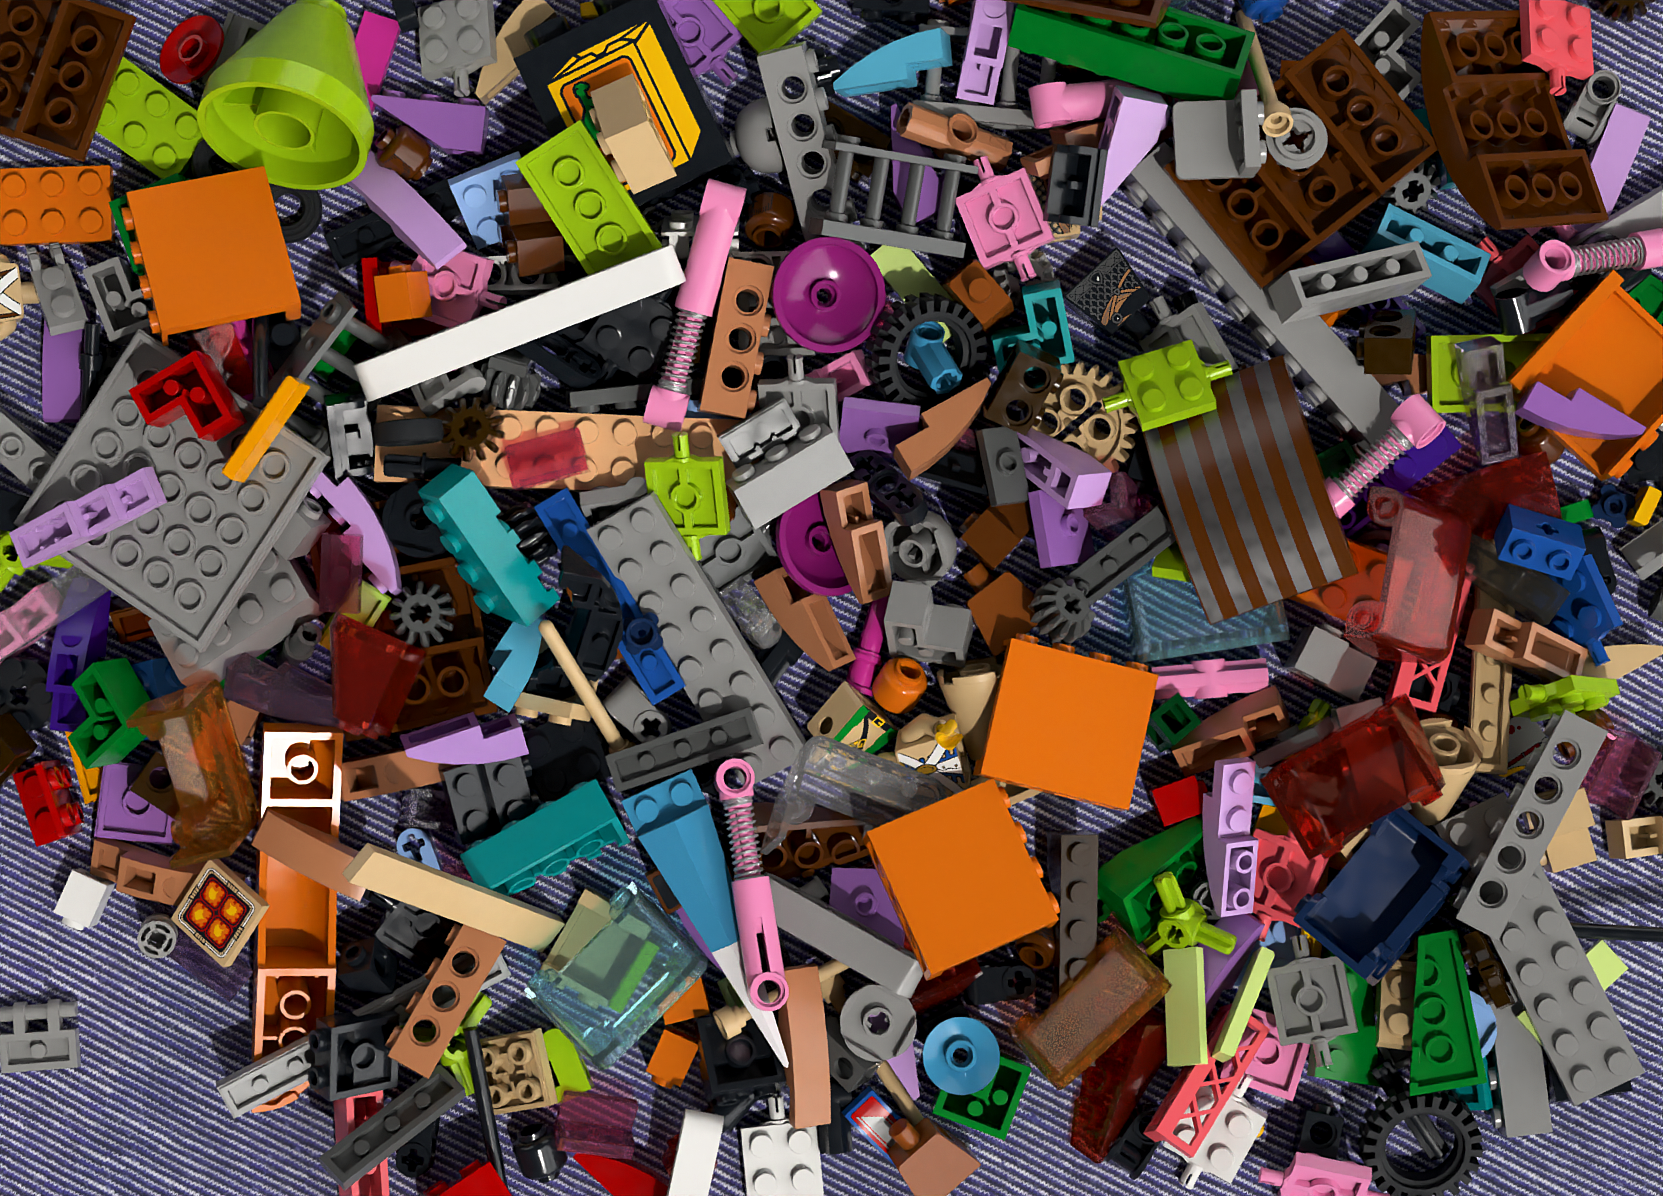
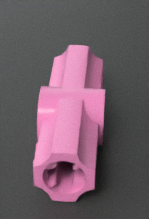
M1266 658L1225 661V659L1190 661L1191 664L1186 665L1174 664L1150 667V673L1159 675L1153 700L1169 699L1176 693H1179L1181 697H1194V699L1228 697V694L1254 693L1268 688L1269 682Z

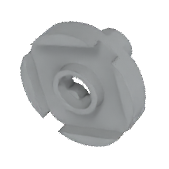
M866 984L854 991L846 999L840 1013L841 1034L848 1048L858 1057L872 1062L889 1060L903 1054L911 1045L917 1029L915 1009L909 998L900 996L880 984ZM879 1012H883L886 1014L885 1021L889 1024L886 1030L880 1028L876 1033L870 1030L872 1023L867 1020L871 1014L877 1016Z

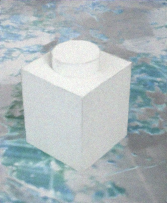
M83 868L72 870L54 910V913L63 916L62 923L77 930H83L84 927L90 928L98 924L116 884L89 874L90 872Z

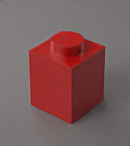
M1195 775L1182 777L1148 789L1160 825L1164 827L1202 814L1203 793H1208L1203 779L1197 781Z

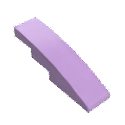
M1615 102L1608 116V121L1588 157L1608 217L1611 215L1651 119L1650 116ZM1597 223L1571 225L1578 231L1573 237ZM1557 233L1555 240L1564 242L1561 236Z
M370 150L362 172L347 184L365 198L369 208L391 226L395 235L438 270L467 247L465 242L394 170L379 166L375 159L376 154Z
M143 467L114 484H105L75 501L64 502L15 529L9 535L25 569L106 534L167 503V500L153 467Z

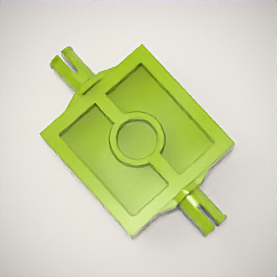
M1192 339L1118 361V369L1124 383L1123 392L1102 397V403L1106 413L1128 406L1136 415L1141 430L1144 432L1217 409L1216 399L1211 389V381L1233 375L1232 368L1228 359L1206 366L1198 357Z
M680 431L671 435L674 455L670 457H648L644 462L647 493L649 494L652 491L656 493L696 561L702 559L700 538L707 535H727L731 530L723 456L699 457L690 454L688 432L683 431L681 433Z
M1569 675L1546 685H1521L1518 689L1519 698L1509 703L1513 716L1528 717L1531 722H1539L1550 719L1553 713L1560 716L1563 709L1575 714V712L1583 709L1590 711L1608 705L1609 698L1620 694L1616 679Z

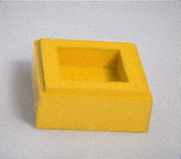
M1652 486L1639 488L1635 497L1636 504L1627 513V524L1633 527L1648 525L1660 500L1662 491Z

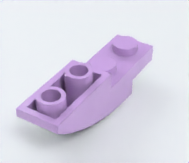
M973 0L956 98L994 105L1015 3L1002 0Z
M322 470L309 492L316 499L322 495L332 505L327 511L342 527L349 523L350 527L339 536L347 544L342 548V551L355 565L358 566L363 562L370 569L372 574L368 579L382 594L389 590L392 594L398 596L402 592L401 573L396 552L387 533H385L379 514L352 479L347 477L337 486Z
M1248 757L1216 760L1214 765L1213 791L1203 793L1204 857L1210 893L1216 915L1219 917L1253 913L1259 840L1250 835L1256 761Z

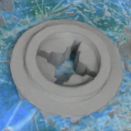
M1289 108L1293 118L1291 131L1293 130L1296 135H1306L1308 133L1310 135L1301 143L1302 150L1300 151L1295 144L1283 146L1284 142L1290 137V131L1280 137H1270L1265 134L1267 153L1272 155L1277 165H1283L1292 171L1309 168L1323 156L1328 142L1327 131L1321 119L1313 112L1303 108Z
M1035 249L1028 257L1037 275L1035 278H1040V280L1028 281L1026 286L1054 280L1053 266L1044 253ZM1004 262L995 266L993 279L1010 297L1013 306L1025 307L1023 293L1019 292V279L1008 274V272H1018L1015 263Z

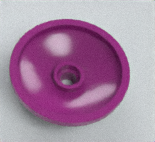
M820 237L798 245L785 256L775 273L771 298L774 314L779 325L794 342L811 351L837 353L856 347L872 334L870 330L873 324L876 326L881 320L879 316L884 311L886 291L883 276L877 263L862 247L842 238ZM820 289H824L828 294V299L825 303H821L817 299V292Z
M820 492L779 515L776 525L777 552L790 578L804 590L819 596L833 597L853 591L835 551L825 519ZM812 537H815L817 540V548L813 546Z

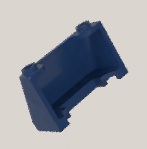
M1391 800L1387 806L1382 803L1372 813L1368 820L1372 824L1370 828L1371 835L1323 893L1318 892L1314 896H1311L1309 893L1306 894L1294 909V912L1297 913L1293 919L1295 923L1372 986L1376 985L1387 974L1416 939L1417 935L1421 933L1460 886L1472 867L1463 855L1394 800Z

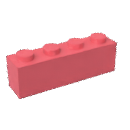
M383 1090L333 1101L336 1144L384 1108ZM387 1158L345 1191L338 1184L339 1196H390Z

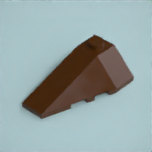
M769 802L752 803L754 808L751 810V813H755L752 816V820H756L753 823V827H757L754 833L758 834L755 839L760 841L756 846L761 848L757 852L762 855L759 861L763 862L760 864V868L764 869L761 871V875L768 872L785 881L802 875L804 879L815 875L814 870L832 863L842 865L867 856L869 853L863 838L867 831L885 824L886 817L884 813ZM725 823L724 843L727 865L733 875L732 882H734L737 872L733 871L736 865L732 864L735 861L731 857L734 852L730 850L733 845L729 844L732 838L728 837L731 831L727 830L730 824Z

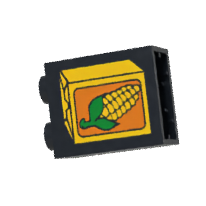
M593 0L592 3L599 17L571 30L566 17L560 16L546 21L524 34L530 51L513 60L551 138L577 121L582 120L601 149L596 133L599 132L589 113L590 109L595 108L590 92L633 73L648 102L654 124L669 151L677 175L636 194H633L627 181L622 182L641 213L650 206L654 207L707 181L709 178L711 179L719 175L727 168L740 165L662 0ZM610 153L605 155V157L612 166L611 161L615 160V158Z

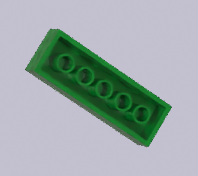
M1018 4L1007 46L1020 49L1027 54H1036L1056 60L1063 65H1072L1086 69L1100 76H1109L1129 82L1136 87H1145L1162 92L1176 99L1188 101L1234 100L1255 32L1172 7H1168L1162 21L1155 29Z

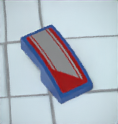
M868 1086L842 1111V1114L894 1165L887 1154L889 1148L896 1143L889 1135V1129L901 1117L877 1092Z

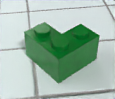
M127 658L94 662L71 684L89 714V717L68 737L85 769L119 763L163 722Z
M1000 1052L998 1070L986 1087L968 1095L951 1094L938 1087L931 1105L932 1113L1005 1141L1032 1067L1029 1062Z

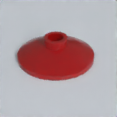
M207 15L194 16L179 24L170 33L161 50L160 68L163 75L173 83L187 84L206 74L215 64L222 51L224 32L221 25L214 18Z

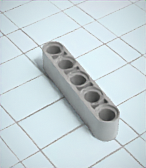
M768 872L764 873L765 876L770 878L776 922L779 928L892 992L906 998H911L923 976V972L913 952L784 879Z

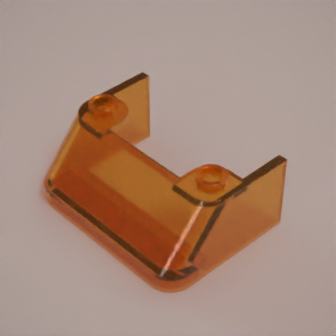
M211 679L142 704L126 720L128 728L138 726L141 734L146 735L149 740H159L180 806V810L176 813L175 821L171 822L172 838L176 844L180 845V849L169 861L171 868L231 856L258 822L257 801L225 695L218 680Z
M1118 927L1098 945L1097 949L1100 954L1097 956V962L1043 1013L1038 1012L1032 1016L1027 1012L1013 1026L1006 1030L1015 1044L1057 1091L1062 1090L1076 1079L1172 987V983Z

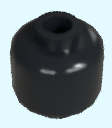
M542 1122L533 1123L522 1128L517 1133L518 1138L512 1146V1151L522 1175L527 1179H538L540 1183L556 1179L560 1175L559 1170L565 1166L568 1159L559 1132L556 1128L546 1126Z

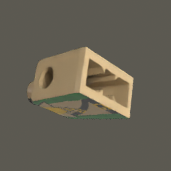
M844 681L808 722L807 729L818 743L809 750V755L805 759L817 772H820L833 759H836L848 769H852L895 738L898 730L880 707L848 682Z

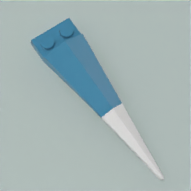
M692 769L681 772L621 800L638 839L784 1067L788 1068L789 1062L773 1011H762L755 1008L747 996V981L731 887L732 879L709 806ZM762 982L758 987V996L763 1002L770 1003L764 982Z

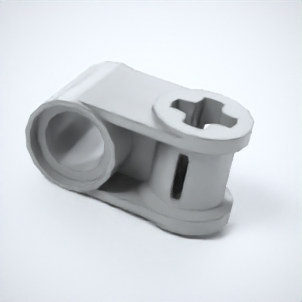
M1600 70L1581 84L1574 100L1570 103L1562 117L1565 130L1585 139L1586 145L1590 147L1600 137L1622 89L1621 81L1614 72ZM1599 80L1606 84L1608 87L1606 99L1598 98L1593 93L1592 85L1594 81Z
M628 675L601 701L604 708L642 743L671 734L672 724L668 716L656 704L654 706L651 704L642 687ZM647 719L650 721L660 720L661 724L658 726V730L661 734L659 736L655 734L646 735L645 732L648 730V726L645 722Z

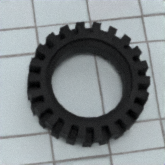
M919 292V298L913 294L904 296L905 304L897 300L893 302L890 306L894 312L889 314L883 311L880 314L879 318L884 321V324L881 328L873 324L870 332L877 336L876 340H867L865 347L872 352V356H865V365L873 369L867 372L869 379L876 383L873 387L889 402L921 406L920 416L923 412L962 392L966 387L969 388L976 384V382L971 380L973 374L982 376L985 369L978 365V360H987V352L980 348L981 345L987 344L986 337L978 332L983 328L978 321L973 319L974 315L969 310L963 308L962 305L942 295L934 293L933 296L928 292ZM938 321L945 323L954 338L955 352L953 360L963 376L960 385L954 387L947 394L937 395L929 385L923 387L908 386L898 371L897 356L902 340L913 328L925 322Z
M1409 1083L1402 1084L1404 1092L1399 1094L1396 1093L1394 1087L1387 1090L1389 1099L1386 1101L1378 1096L1373 1101L1376 1107L1375 1111L1367 1108L1364 1113L1366 1123L1360 1122L1358 1129L1361 1137H1358L1360 1155L1364 1166L1372 1168L1371 1181H1375L1376 1187L1382 1193L1387 1190L1390 1196H1444L1443 1192L1448 1189L1453 1196L1461 1192L1458 1183L1462 1181L1465 1185H1468L1472 1181L1469 1171L1477 1173L1480 1166L1477 1157L1482 1158L1483 1149L1480 1142H1483L1475 1118L1465 1101H1460L1457 1093L1452 1090L1448 1094L1443 1090L1409 1096ZM1428 1114L1443 1119L1453 1128L1455 1139L1449 1156L1440 1165L1424 1172L1405 1171L1393 1165L1386 1157V1141L1391 1130L1408 1117Z

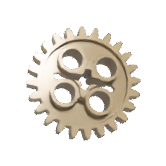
M1084 361L1077 363L1074 371H1072L1069 363L1062 364L1061 373L1064 376L1060 387L1055 394L1049 393L1043 404L1046 406L1045 412L1051 413L1056 417L1058 426L1056 429L1049 428L1045 425L1042 418L1037 427L1031 426V428L1054 438L1095 402H1101L1102 407L1061 442L1068 444V442L1077 443L1083 452L1088 453L1112 471V473H1115L1120 468L1116 460L1125 462L1129 458V454L1123 448L1132 449L1136 445V441L1128 435L1136 433L1139 430V426L1129 423V420L1136 415L1127 407L1106 413L1102 397L1119 393L1123 389L1124 383L1121 382L1115 386L1110 384L1113 377V372L1111 371L1103 378L1100 377L1098 364L1093 366L1089 372H1086ZM1071 389H1078L1083 392L1086 399L1085 405H1078L1072 400ZM1020 400L1017 402V406L1023 409L1026 403ZM1096 418L1105 419L1109 423L1110 434H1103L1097 430L1095 425Z

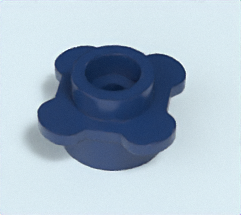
M1607 484L1602 486L1600 489L1601 495L1596 500L1595 505L1591 507L1594 515L1593 518L1610 522L1611 526L1616 529L1624 527L1627 523L1626 515L1629 509L1633 508L1636 504L1635 497L1630 493L1623 494L1616 491L1614 485ZM1611 503L1616 504L1617 507L1615 510H1612L1610 508Z
M648 612L641 618L633 619L627 617L623 620V631L626 632L628 640L626 650L630 654L637 655L643 649L652 648L653 650H658L662 647L663 637L658 634L657 624L659 619L656 614ZM640 630H645V637L639 636Z

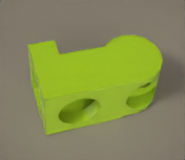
M554 1026L548 1029L543 1034L548 1060L551 1062L559 1084L554 1085L559 1103L592 1089L594 1083L572 1032L563 1026Z

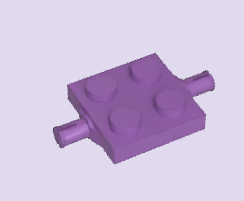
M662 0L698 77L713 70L726 87L731 84V80L734 82L738 75L734 73L724 59L728 51L743 39V35L712 0Z

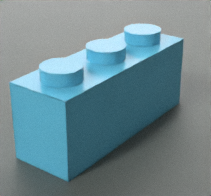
M1389 203L1372 224L1360 254L1418 241L1432 274L1421 285L1462 305L1479 286L1491 254Z

